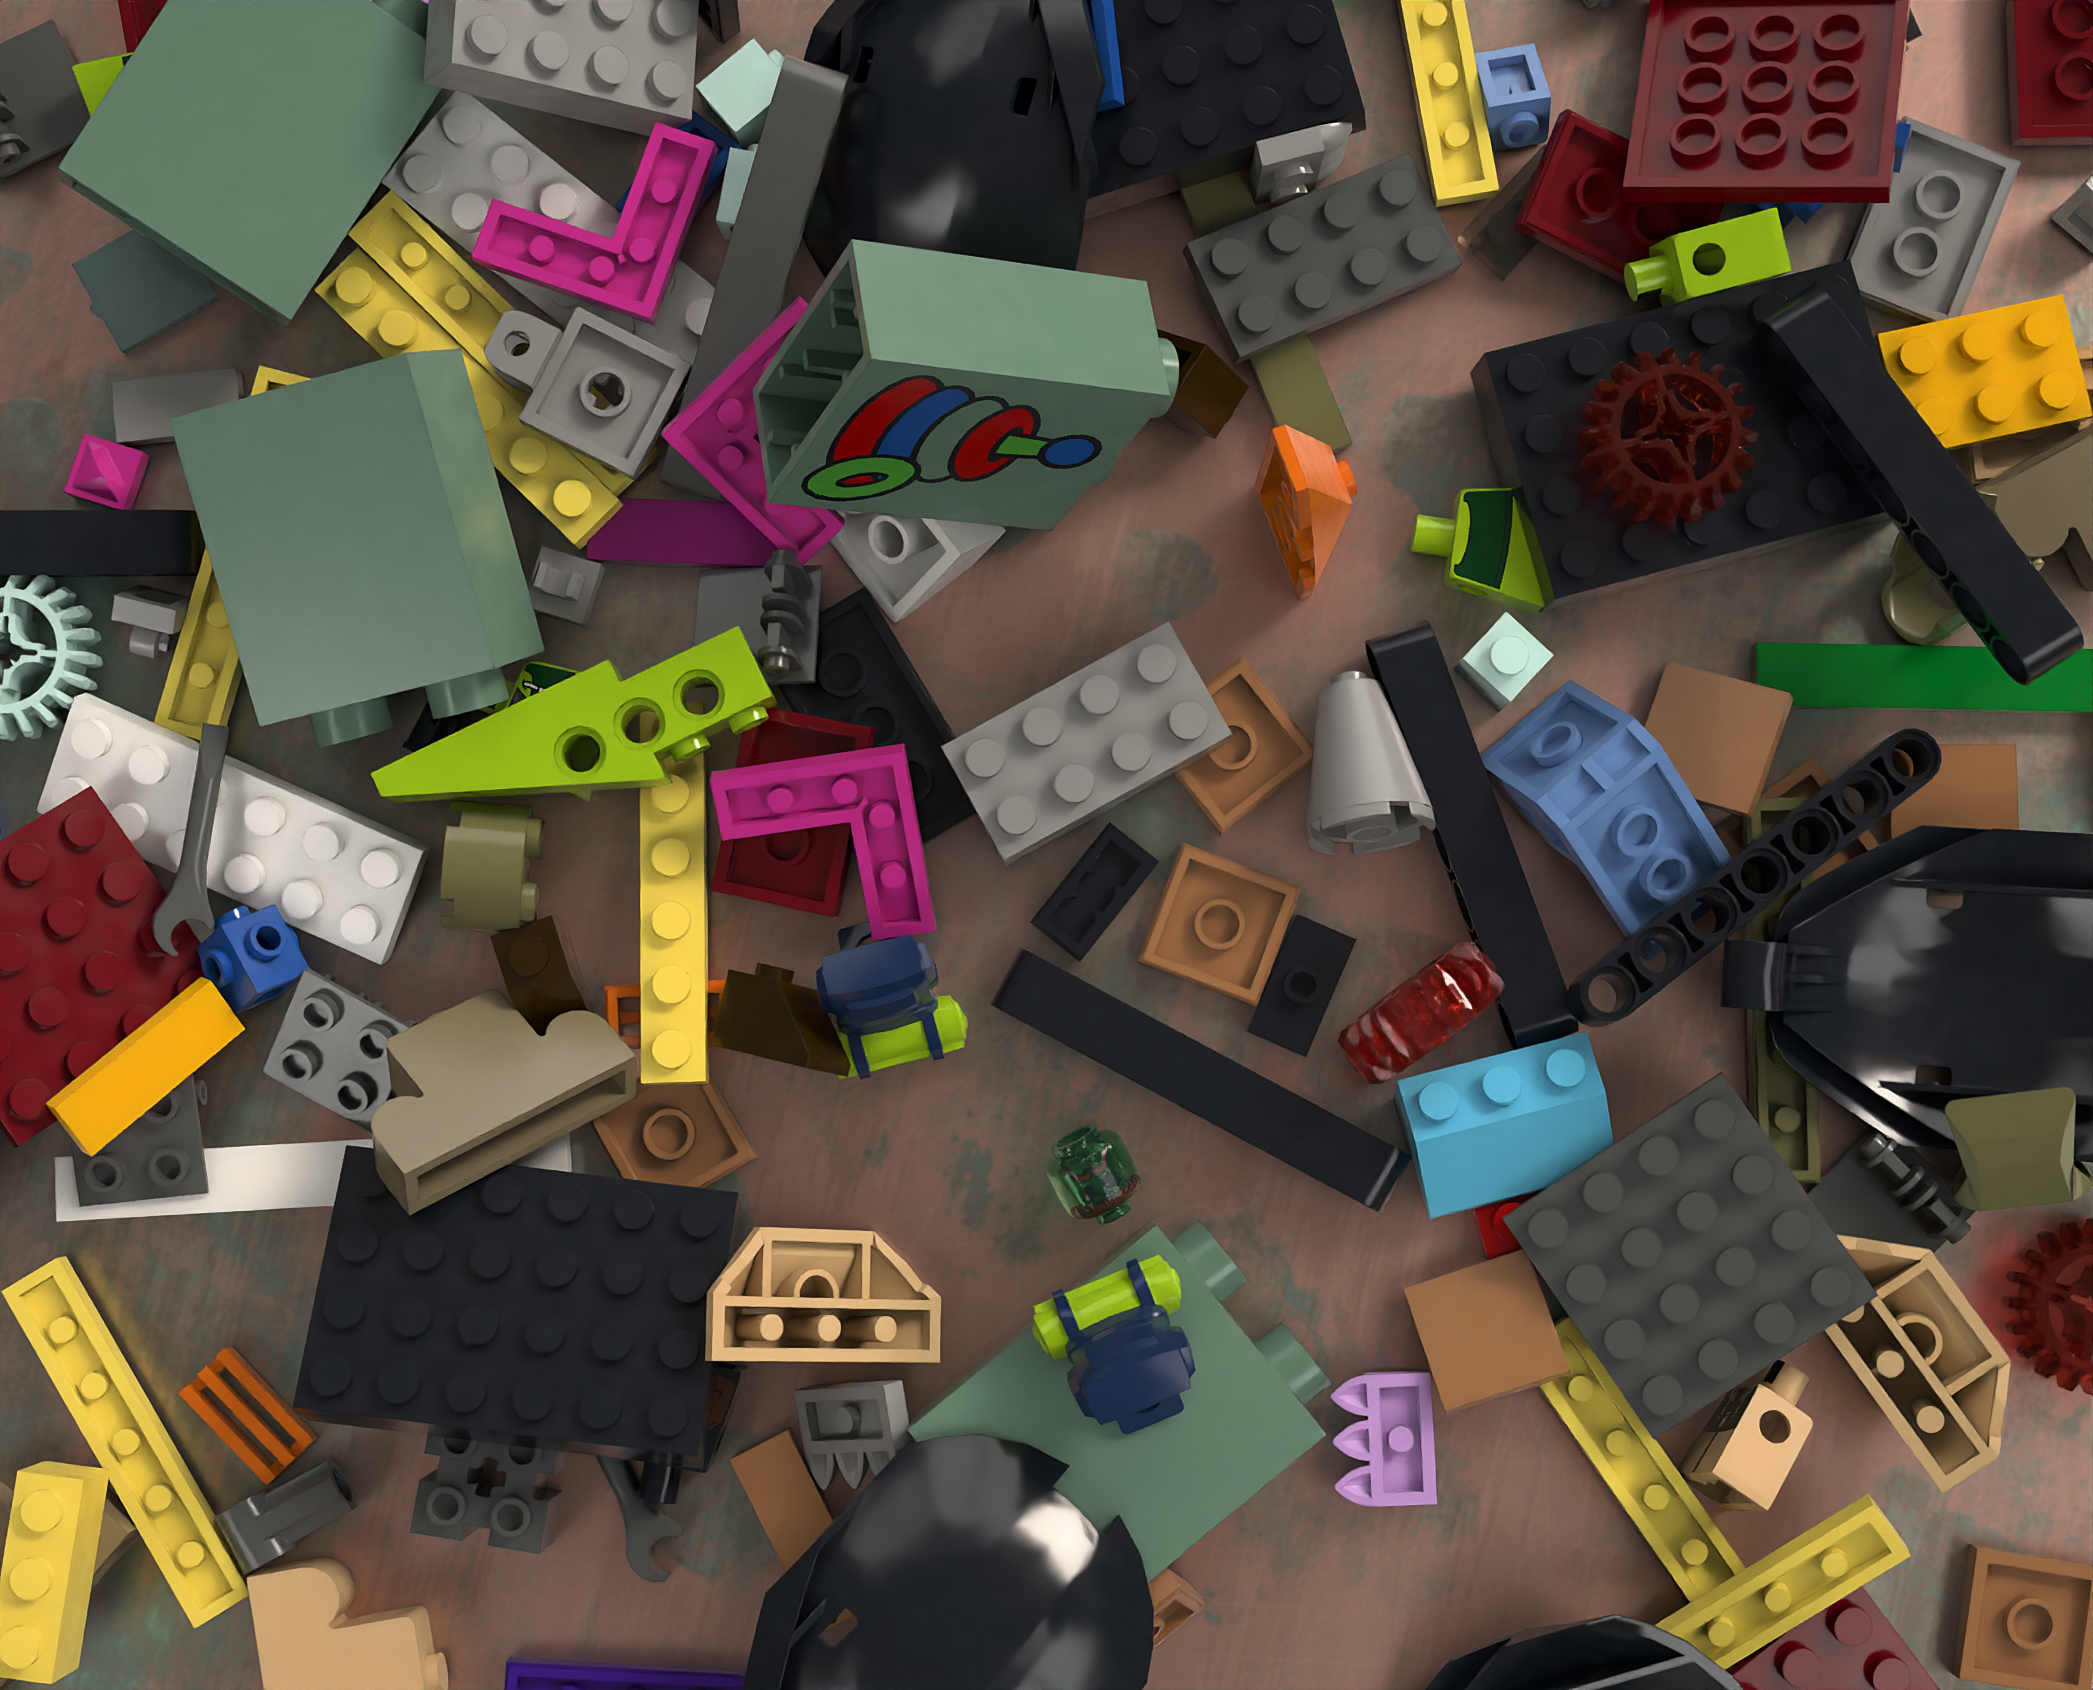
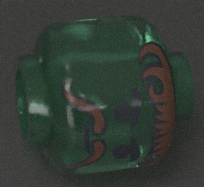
M1089 1124L1068 1133L1054 1143L1051 1147L1054 1156L1048 1162L1046 1174L1063 1207L1071 1217L1078 1220L1096 1218L1099 1225H1104L1119 1219L1132 1209L1133 1205L1129 1199L1140 1187L1141 1173L1123 1139L1117 1132L1109 1129L1099 1130L1096 1124Z

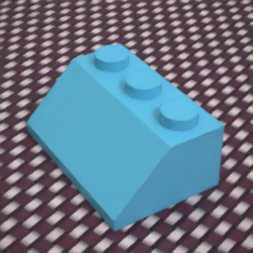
M1587 1032L1397 1080L1394 1101L1429 1220L1540 1192L1614 1143L1607 1096Z

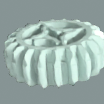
M10 575L8 580L6 577L0 576V655H8L10 649L18 651L16 645L36 654L35 656L21 655L18 662L10 659L12 665L0 659V739L6 741L16 740L20 731L25 737L31 739L40 738L43 722L56 730L63 728L65 724L61 709L66 708L70 710L78 690L83 689L93 692L98 689L95 681L85 677L87 668H98L104 664L102 657L87 652V648L96 645L102 640L100 632L92 628H83L93 615L88 608L82 605L74 606L77 598L74 591L65 586L56 589L55 580L46 575H37L33 581L30 575ZM33 608H38L49 620L55 633L57 648H50L40 643L38 639V624L32 622ZM52 671L45 684L32 695V688L36 679L45 672Z

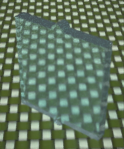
M134 229L71 264L93 301L90 306L91 312L97 317H102L118 347L124 354L129 353L220 300L205 275Z

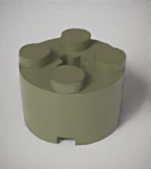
M452 800L449 811L454 814H461L462 816L460 826L447 825L440 900L454 901V916L441 915L442 928L503 932L512 928H520L521 925H524V921L533 922L538 920L540 884L529 883L531 858H543L545 821H542V818H533L532 806Z

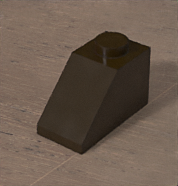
M1157 329L1158 338H1165L1172 342L1179 360L1177 391L1170 408L1162 417L1179 427L1216 439L1223 426L1232 417L1235 408L1249 386L1207 344Z
M551 915L521 925L520 928H512L490 936L509 997L515 1009L539 1036L546 1035L548 1025L560 1014L580 1010L595 1013L564 919Z
M757 963L755 975L728 970L711 1045L848 1077L851 1063L828 1013L822 1007L818 990L792 984L795 971L767 964Z

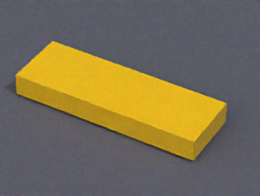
M200 977L45 1104L81 1151L92 1157L244 1031L245 1028L212 981Z

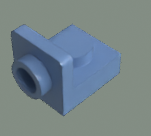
M1535 44L1474 53L1492 151L1545 142L1548 139L1551 94Z

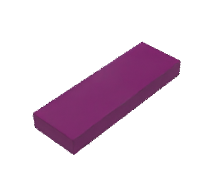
M618 498L623 506L587 541L586 559L603 564L732 569L764 567L766 561L772 559V552L778 550V548L731 502Z

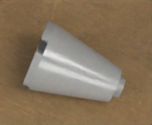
M1361 671L1344 672L1333 676L1330 679V685L1321 689L1318 696L1306 826L1307 839L1311 849L1322 853L1335 854L1334 843H1352L1354 854H1368L1395 849L1422 839L1421 826L1424 825L1431 831L1436 828L1435 812L1382 684L1377 680L1368 679L1367 674Z

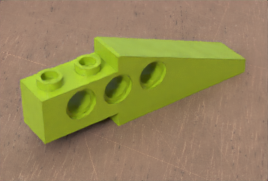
M736 626L626 680H623L619 669L607 659L372 772L371 776L381 797L395 803L668 786L673 782L665 768L663 759L672 755L675 763L692 758L710 747L707 740L708 737L731 727L733 734L748 731L765 722L769 718L766 710L778 703L745 635L739 626ZM704 683L716 686L719 698L717 705L712 711L703 715H695L688 712L686 701L691 689ZM645 711L656 713L660 722L659 731L656 736L646 743H633L628 734L629 723L632 718ZM583 740H596L601 751L600 759L596 766L585 772L574 771L570 763V754L574 746Z

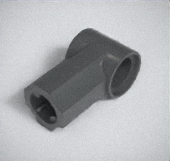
M332 1458L291 1478V1481L271 1492L268 1488L216 1515L214 1518L243 1575L296 1547L295 1541L357 1508V1504L354 1499V1490L345 1472L337 1466Z

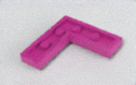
M655 122L612 239L493 198L471 258L477 265L654 325L718 152L716 143Z
M799 296L663 428L661 436L778 549L794 551L797 554V561L803 566L845 526V519L833 509L768 503L752 389L808 306Z
M904 743L712 772L710 784L722 841L850 822L872 940L936 931V916Z

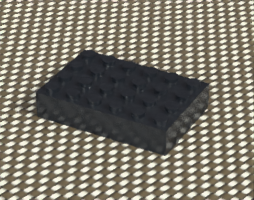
M1113 0L1125 105L1097 112L1091 133L1096 155L1089 185L1084 221L1249 168L1252 164L1255 144L1260 140L1337 122L1351 123L1353 130L1350 135L1366 130L1364 105L1332 0ZM1030 78L1022 80L1013 107L1015 113L1028 115L1037 80Z
M1850 259L1501 348L1482 355L1471 370L1470 375L1503 488H1511L1545 605L1538 610L1539 613L1891 520L1767 355L1755 329L1757 321L1810 286H1819L1834 300L1880 361Z
M346 1145L292 1407L308 1421L703 1469L719 1361H705L707 1292L737 1250L742 1217L738 1192L507 1164L409 1216L380 1179L376 1170L374 1148Z

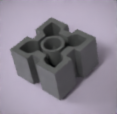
M427 1435L424 1453L440 1456L438 1469L419 1480L410 1533L463 1541L475 1532L478 1527L491 1529L488 1546L541 1554L554 1542L563 1490L547 1488L549 1474L554 1475L567 1465L569 1452ZM491 1459L498 1461L497 1471L506 1472V1479L497 1485L491 1484L483 1474V1465Z

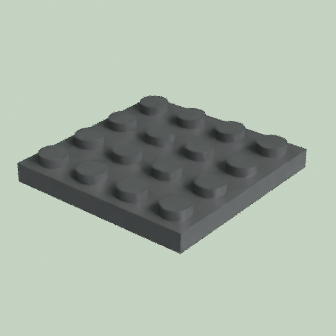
M1722 1072L1505 1214L1502 1218L1653 1439H1656L1878 1296Z

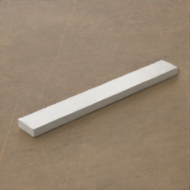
M570 1132L508 1165L572 1172ZM372 1139L205 1148L204 1156L209 1193L82 1207L79 1206L73 1157H54L56 1222L334 1206L346 1145L373 1148Z

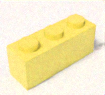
M43 1461L17 1471L0 1576V1677L53 1684L79 1668L110 1473L109 1469Z

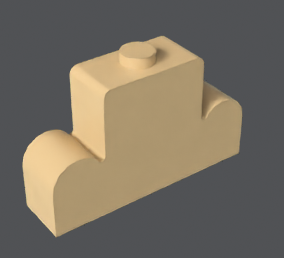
M316 1557L267 1566L247 1577L264 1690L448 1689L446 1660L442 1652L435 1653L429 1614L424 1606L416 1605L356 1617H347L345 1611L350 1608L354 1599L355 1582L351 1571L342 1562L331 1557Z

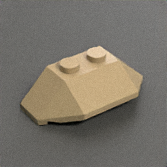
M754 1227L707 1292L705 1361L940 1363L941 1297L928 1284H923L908 1264L874 1231Z
M1837 1234L1836 1236L1878 1296L1831 1325L1825 1331L1944 1494L1999 1458L2011 1359L1930 1249Z

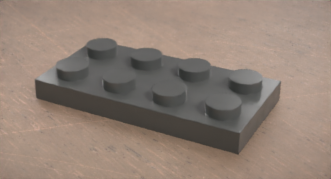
M1410 152L1191 241L1185 245L1182 251L1235 364L1455 273L1463 264Z

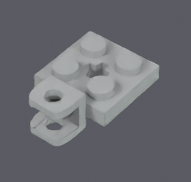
M578 306L563 334L560 329L528 313L507 311L503 313L484 349V354L496 374L507 384L530 395L518 418L523 425L634 481L637 480L687 384L692 369L691 363ZM529 346L525 354L513 356L514 351L518 347ZM610 378L619 381L617 391L623 397L622 402L618 406L609 405L606 410L595 408L597 399L590 393L591 387L595 383L605 386Z

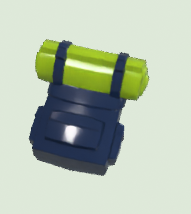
M869 922L840 929L838 931V940L841 952L822 957V966L816 971V983L820 1002L826 1013L836 1015L837 1022L833 1023V1026L851 1063L848 1077L836 1075L838 1080L859 1075L861 1080L871 1077V1072L928 1057H933L935 1061L945 1058L944 1053L965 1048L966 1029H968L967 1017H965L958 1002L954 1001L951 995L936 996L933 990L939 984L936 964L926 945L916 942L912 935L887 938L884 941L859 946L865 939L872 937Z
M1160 1254L1140 1262L1134 1258L1127 1261V1267L1065 1293L1063 1289L1052 1292L1053 1298L1032 1306L1034 1314L1032 1316V1332L1035 1340L1044 1352L1050 1354L1054 1360L1068 1357L1074 1365L1067 1372V1381L1074 1399L1084 1416L1096 1418L1100 1425L1117 1420L1124 1434H1131L1182 1412L1184 1405L1179 1393L1191 1388L1190 1378L1196 1371L1190 1343L1180 1326H1170L1169 1315L1181 1308L1182 1292L1180 1278L1176 1270L1171 1268Z

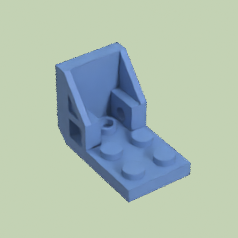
M1572 680L1566 682L1480 755L1490 783L1552 848L1578 865L1625 937L1632 934L1731 857L1658 741L1636 718ZM1741 873L1742 881H1745V878ZM1695 901L1690 910L1693 924L1712 908L1703 902ZM1644 940L1639 950L1640 956L1650 961L1663 948L1654 941Z

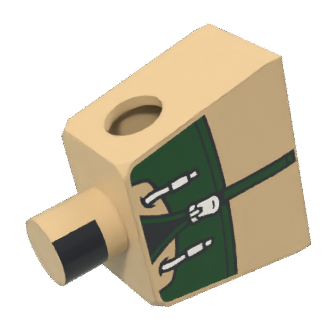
M1777 1360L1772 1364L1761 1384L1741 1385L1727 1392L1677 1468L1685 1482L1727 1511H1768L1813 1427V1420L1795 1407L1810 1382L1809 1378L1792 1365Z

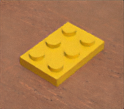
M2063 294L1880 333L1874 337L1881 364L1947 451L2081 423L2093 417Z

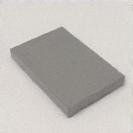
M1904 116L1900 122L1911 124L1907 151L1900 173L1893 172L1890 203H1866L1844 260L1850 259L1864 305L1917 326L1961 316L2021 162Z

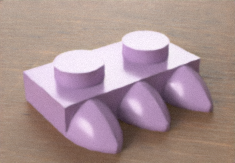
M1428 1370L1363 1372L1364 1375L1354 1377L1337 1387L1331 1394V1399L1346 1411L1365 1416L1366 1420L1356 1422L1343 1429L1333 1439V1444L1346 1455L1358 1460L1367 1461L1368 1465L1358 1467L1345 1474L1335 1484V1489L1343 1497L1363 1506L1437 1504L1431 1372Z

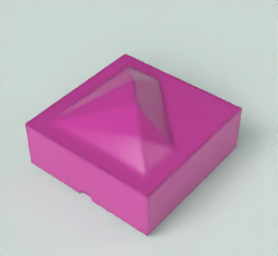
M84 433L64 493L112 510H132L150 456L143 451Z

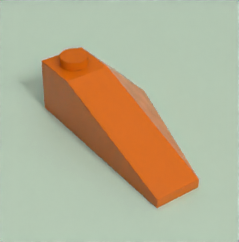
M1284 424L1271 430L1254 486L1300 601L1311 597L1353 504L1350 497L1357 495V487L1348 463L1345 459L1336 462L1330 445Z

